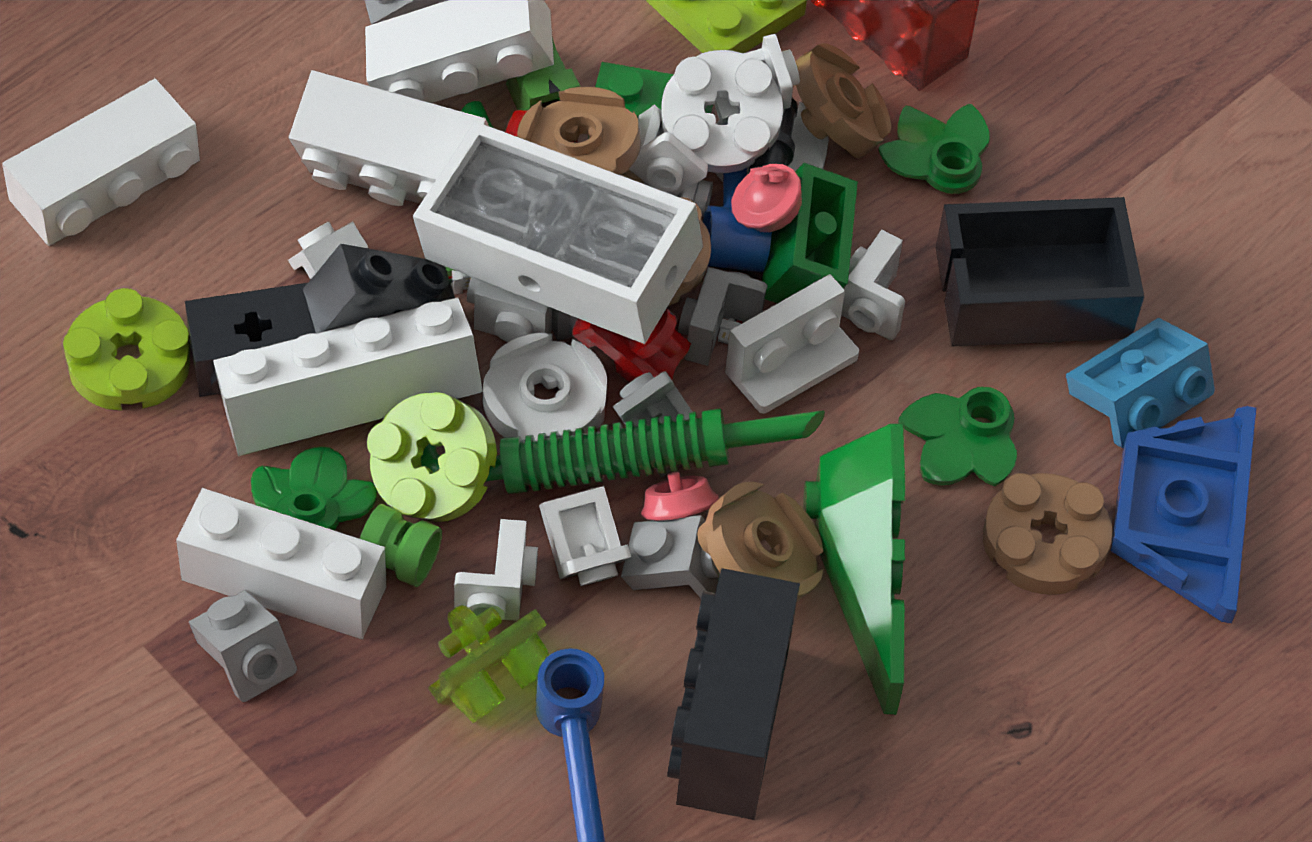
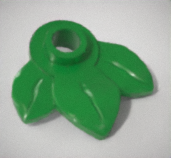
M967 104L953 113L945 124L911 106L906 105L903 107L897 126L898 140L879 146L878 151L884 163L892 171L903 177L927 180L932 187L945 193L959 194L974 188L978 184L982 173L980 156L990 142L989 129L981 113L972 104Z
M976 387L960 398L933 393L910 404L898 419V424H903V429L926 441L920 459V473L923 480L927 483L952 485L963 481L974 472L985 483L997 486L1014 469L1017 450L1009 436L1014 425V411L1006 396L994 388ZM974 418H986L991 423H982L975 420Z
M326 446L304 450L293 459L290 469L259 466L255 469L251 478L252 498L255 505L331 530H335L339 522L361 518L373 508L377 498V489L374 483L358 479L347 480V465L344 457L338 451Z

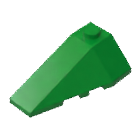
M888 424L820 456L816 481H805L803 509L811 519H815V527L822 541L823 552L820 554V557L884 714L897 715L904 686L905 605L903 599H895L894 596L901 593L903 563L905 561V539H898L901 522V503L904 504L903 424Z

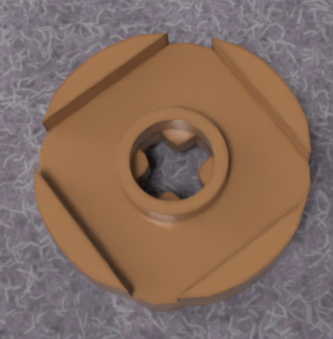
M821 43L795 60L800 83L795 85L806 107L801 111V119L813 136L821 140L829 136L853 157L860 159L877 147L884 140L883 138L890 133L891 120L881 94L873 83L865 89L862 87L860 82L852 75L861 67L845 52L833 45Z
M574 87L558 92L560 101L551 103L545 108L542 107V102L539 101L525 113L519 124L517 137L618 175H622L630 169L641 149V134L635 112L633 111L632 113L626 109L622 97L615 92L603 88ZM580 134L589 135V139L579 143L570 142L576 141Z
M1048 473L1014 474L1005 481L1003 489L992 499L987 510L983 528L985 552L991 562L995 558L998 564L1007 571L1006 578L1024 590L1047 595L1065 594L1078 588L1079 582L1088 579L1092 574L1094 578L1102 570L1112 542V523L1108 512L1103 506L1104 497L1101 491L1093 484L1087 482L1079 483L1065 476ZM1041 524H1049L1059 529L1062 534L1056 535L1053 543H1046L1042 541L1041 532L1031 530V528Z
M752 481L735 485L710 507L706 522L698 528L697 536L700 546L711 556L719 572L721 568L800 583L797 599L799 601L818 585L823 573V569L816 573V557L823 552L820 535L813 521L794 499L783 492L774 498L766 492L758 491L764 485L762 483ZM765 539L770 545L771 550L768 552L759 541Z

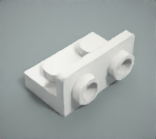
M831 274L730 330L725 373L758 412L764 414L857 361L859 348L839 327L845 290Z

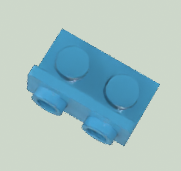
M1159 317L1066 374L1069 394L1110 418L1114 444L1121 448L1124 446L1127 433L1152 427L1161 428L1212 396L1215 391L1208 343Z

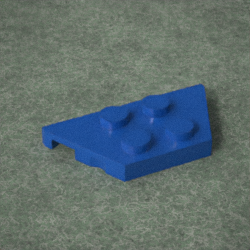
M1250 406L1236 408L1234 417L1204 423L1202 417L1178 421L1177 424L1170 428L1152 427L1127 433L1123 446L1110 550L1221 622L1231 624L1237 611L1256 407Z

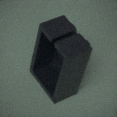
M1124 197L944 204L935 248L942 291L946 292L944 303L951 346L1124 339L1134 333L1144 300V291Z
M721 568L716 593L703 591L697 618L696 630L698 632L695 646L690 649L683 685L685 691L682 706L677 708L670 744L672 750L667 777L679 779L676 805L755 820L790 647L800 583Z

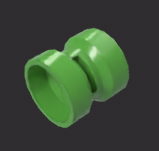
M380 504L368 518L360 539L385 547L386 568L394 571L398 580L418 587L426 579L437 557L442 539V529L423 520L415 524L406 521L399 510Z

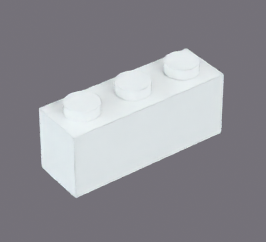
M448 0L365 27L366 77L369 86L429 103L469 93L484 86L513 77H520L529 72L554 65L551 12L544 0Z
M154 78L4 161L2 166L9 200L44 242L50 246L66 236L80 233L94 220L119 206L131 204L145 191L168 178L182 175L191 165L200 161L196 123Z
M204 488L201 489L176 539L182 581L228 596H235L245 590L265 608L359 639H363L386 589L385 547Z

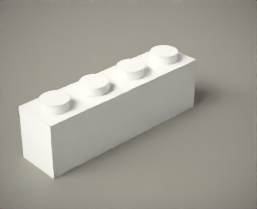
M458 297L441 302L426 303L418 308L379 318H368L356 324L317 334H306L294 340L255 350H244L232 356L213 360L226 416L238 456L382 419L398 403L417 394L440 392L458 399L483 392L473 334Z

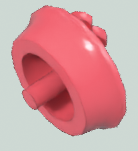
M768 164L750 169V173L736 187L731 199L732 213L737 222L759 232H773L782 229L795 218L802 204L801 180L794 169L784 164Z
M672 472L667 474L668 480L654 484L646 489L641 515L647 520L654 521L694 516L710 509L719 499V495L712 490L707 478L703 476L680 477V472Z

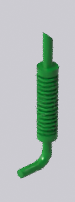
M722 409L702 411V418H698L697 413L692 412L689 413V419L685 420L684 414H678L676 421H673L671 416H664V423H660L659 417L651 418V425L647 424L646 419H641L636 427L634 421H627L626 428H622L621 422L613 423V430H610L608 424L601 425L600 432L597 431L596 426L588 427V433H585L584 428H576L575 435L572 434L571 429L563 430V437H560L558 431L550 433L549 439L546 433H539L538 440H535L534 435H526L525 442L522 441L521 436L500 439V455L496 456L495 467L490 466L489 475L485 482L504 479L507 493L515 494L528 492L529 485H531L533 491L541 490V484H544L545 489H552L554 482H556L558 488L566 487V480H569L570 485L574 486L578 485L579 478L582 479L583 484L591 483V477H594L596 482H603L604 475H607L608 481L616 480V473H619L621 479L628 478L631 471L633 477H640L641 470H645L646 476L654 475V468H657L658 473L662 474L666 473L667 466H670L671 472L679 471V465H683L684 470H691V463H695L697 469L704 468V461H708L709 467L728 465V449L809 437L820 426L825 416V411L725 424ZM428 444L421 456V466L430 468L433 473L440 469L438 458L441 455L438 453L436 446Z

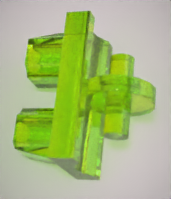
M459 605L448 612L447 618L452 633L438 642L439 648L447 658H451L462 649H465L468 655L439 675V680L431 684L428 689L439 704L450 697L456 707L472 723H475L506 699L487 673L488 670L503 662L521 689H524L538 679L539 668L542 662L550 655L545 644L538 636L547 624L535 609L490 639L488 632L502 623L499 613L493 607H489L478 616L464 605Z

